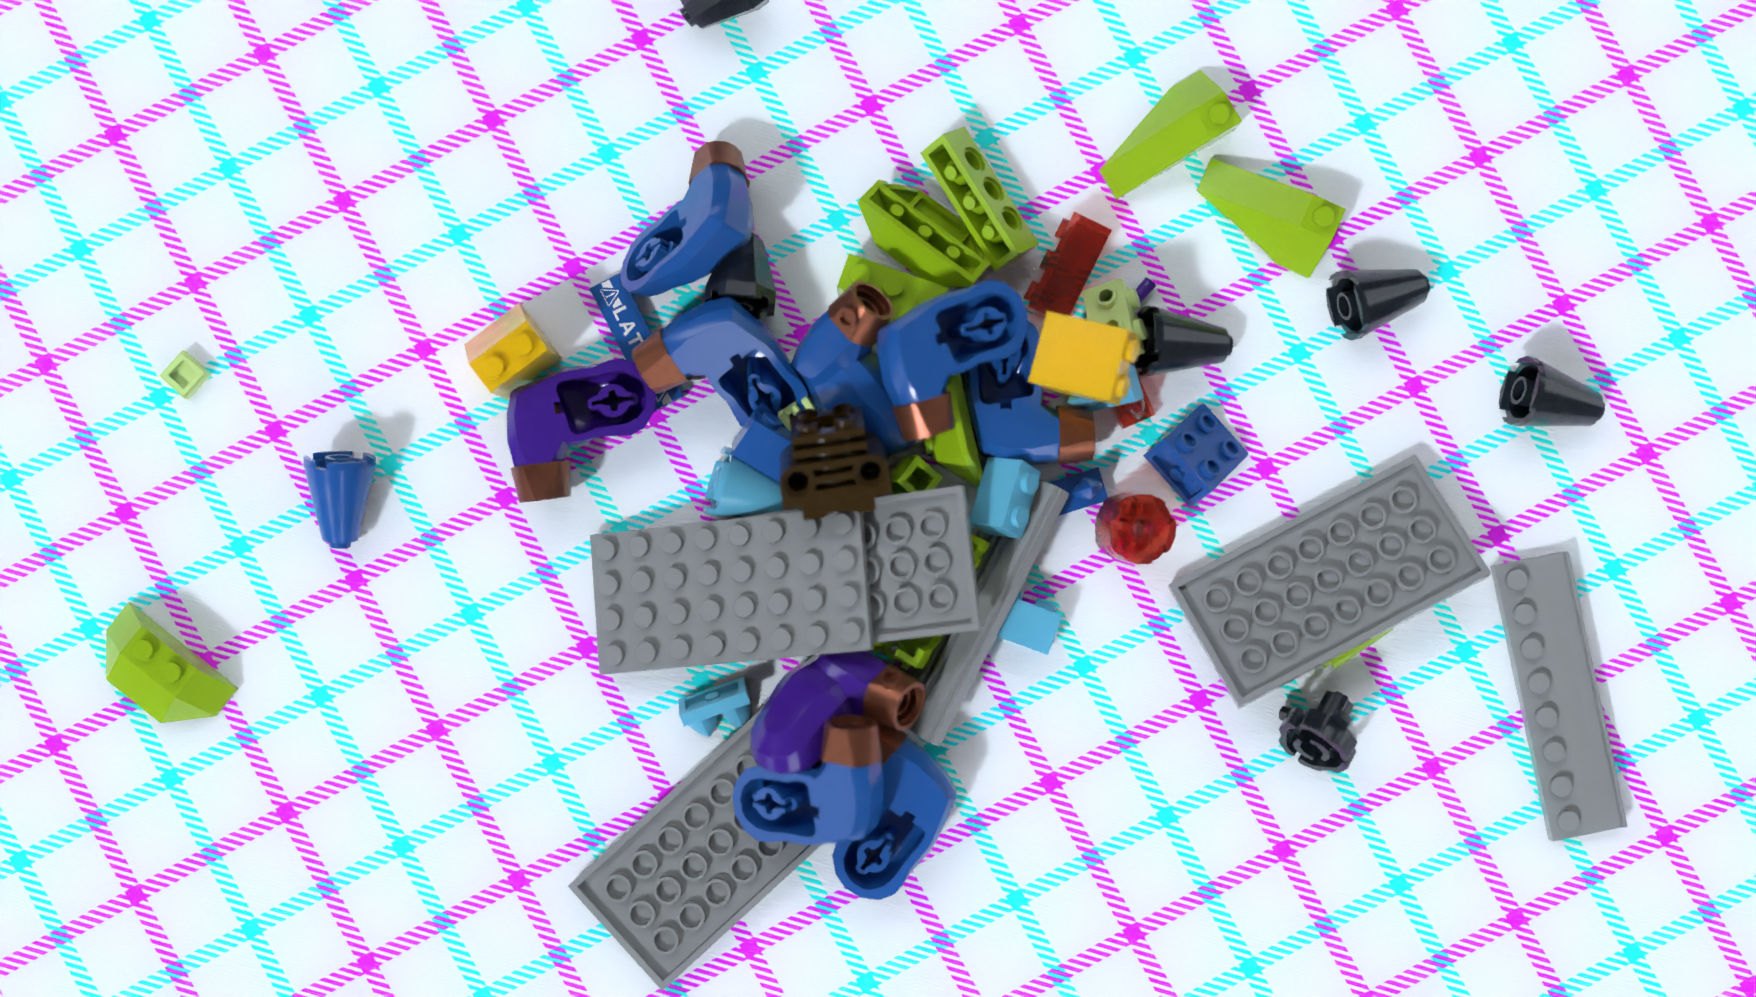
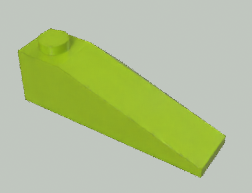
M1213 158L1210 159L1196 190L1225 218H1229L1239 227L1251 242L1254 241L1264 250L1276 265L1307 279L1310 278L1330 245L1346 210L1312 193Z

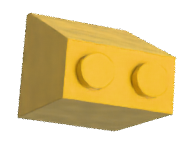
M520 302L464 344L470 367L490 393L506 400L510 398V394L515 388L530 383L562 359Z
M1047 311L1028 382L1053 392L1120 406L1121 398H1125L1129 391L1130 377H1128L1131 362L1134 363L1139 354L1140 343L1137 341L1138 335L1128 329Z

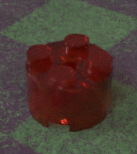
M1128 492L1111 495L1104 500L1096 516L1095 542L1099 549H1102L1108 556L1119 561L1133 564L1153 563L1152 561L1158 559L1163 553H1167L1171 549L1176 537L1175 518L1171 517L1169 509L1164 505L1166 503L1154 495ZM1137 524V529L1134 532V525Z

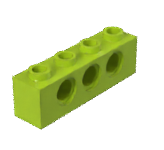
M966 127L944 133L920 152L983 254L988 256L994 271L1017 261L1039 245Z

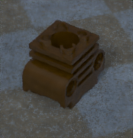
M842 403L833 406V410L817 412V409L809 408L800 410L796 415L790 416L792 444L782 450L779 461L780 491L784 510L802 507L804 521L820 519L838 511H852L856 513L876 510L875 496L892 494L884 442L876 434L865 433L861 406L854 407L851 403Z

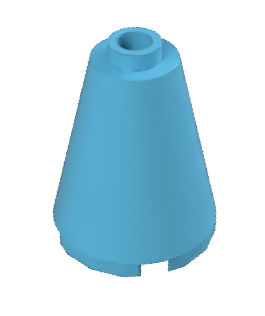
M724 446L720 453L726 454L724 461L716 460L708 483L705 498L711 500L710 508L703 506L704 514L742 517L784 511L780 483L731 455L732 448Z

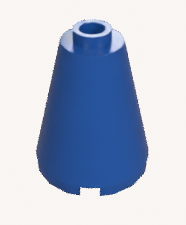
M353 451L313 453V459L304 455L303 466L322 541L328 542L331 548L351 547V542L359 539L376 467V457L370 453L363 452V459L354 458Z

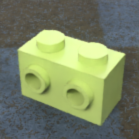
M1119 278L1083 290L1082 295L1087 320L1134 332L1138 335L1137 341L1140 343L1138 355L1144 354L1143 340L1147 339V333L1141 318L1138 319L1136 309L1140 308L1141 305L1135 288L1130 289L1124 280Z

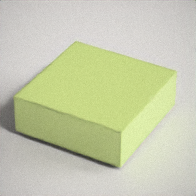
M182 350L159 376L184 399L189 400L212 373L187 351Z

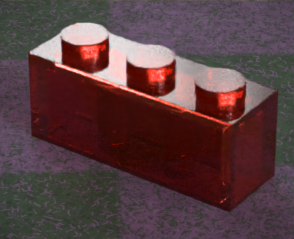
M1075 211L1070 221L1063 218L1054 235L1060 241L1055 251L1047 249L1039 268L1045 271L1039 283L1032 280L1023 298L1029 301L1026 310L1044 320L1047 311L1070 316L1112 230Z

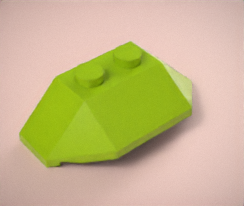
M878 179L858 201L875 245L919 278L945 287H970L991 263L988 256L983 254L964 222L920 189L900 184H888L887 181Z
M959 373L949 376L946 391H951L955 428L948 432L923 438L922 444L925 454H931L933 461L971 485L979 487L983 473Z
M131 602L127 603L106 630V680L159 723L217 716L239 689Z

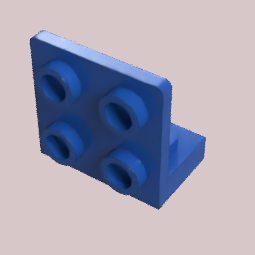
M1202 403L1170 434L1150 448L1143 456L1190 508L1210 494L1248 456V452L1213 412Z

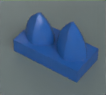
M1099 467L1048 482L1069 494L1059 516L1109 500Z

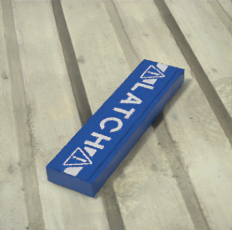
M621 273L589 289L625 359L634 362L632 350L651 336L652 332L632 293L622 286ZM680 386L662 393H656L654 413L685 397Z

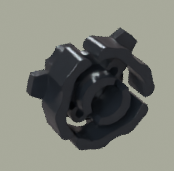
M1327 690L1316 709L1309 708L1304 711L1300 707L1292 709L1282 706L1279 711V719L1283 721L1279 727L1281 734L1279 738L1280 745L1291 756H1295L1298 751L1300 753L1298 762L1316 771L1341 773L1347 770L1357 752L1355 747L1358 743L1347 729L1352 721L1349 714L1354 705L1341 692Z

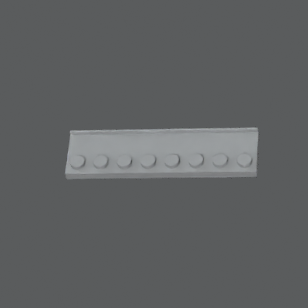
M1039 479V486L1034 495L1029 513V521L1025 526L1022 539L989 535L976 527L972 528L971 534L990 543L987 551L980 558L982 559L977 569L975 568L982 630L943 635L938 645L933 649L923 669L913 665L907 670L902 667L900 668V670L922 683L926 689V700L921 715L907 729L920 736L923 740L936 746L942 744L1069 496L1063 489Z
M1556 552L1490 566L1548 839L1558 841L1627 827L1569 552Z

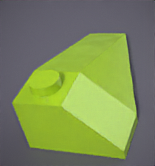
M1199 70L1172 86L1099 169V172L1115 199L1118 200L1233 132L1242 120L1225 91Z

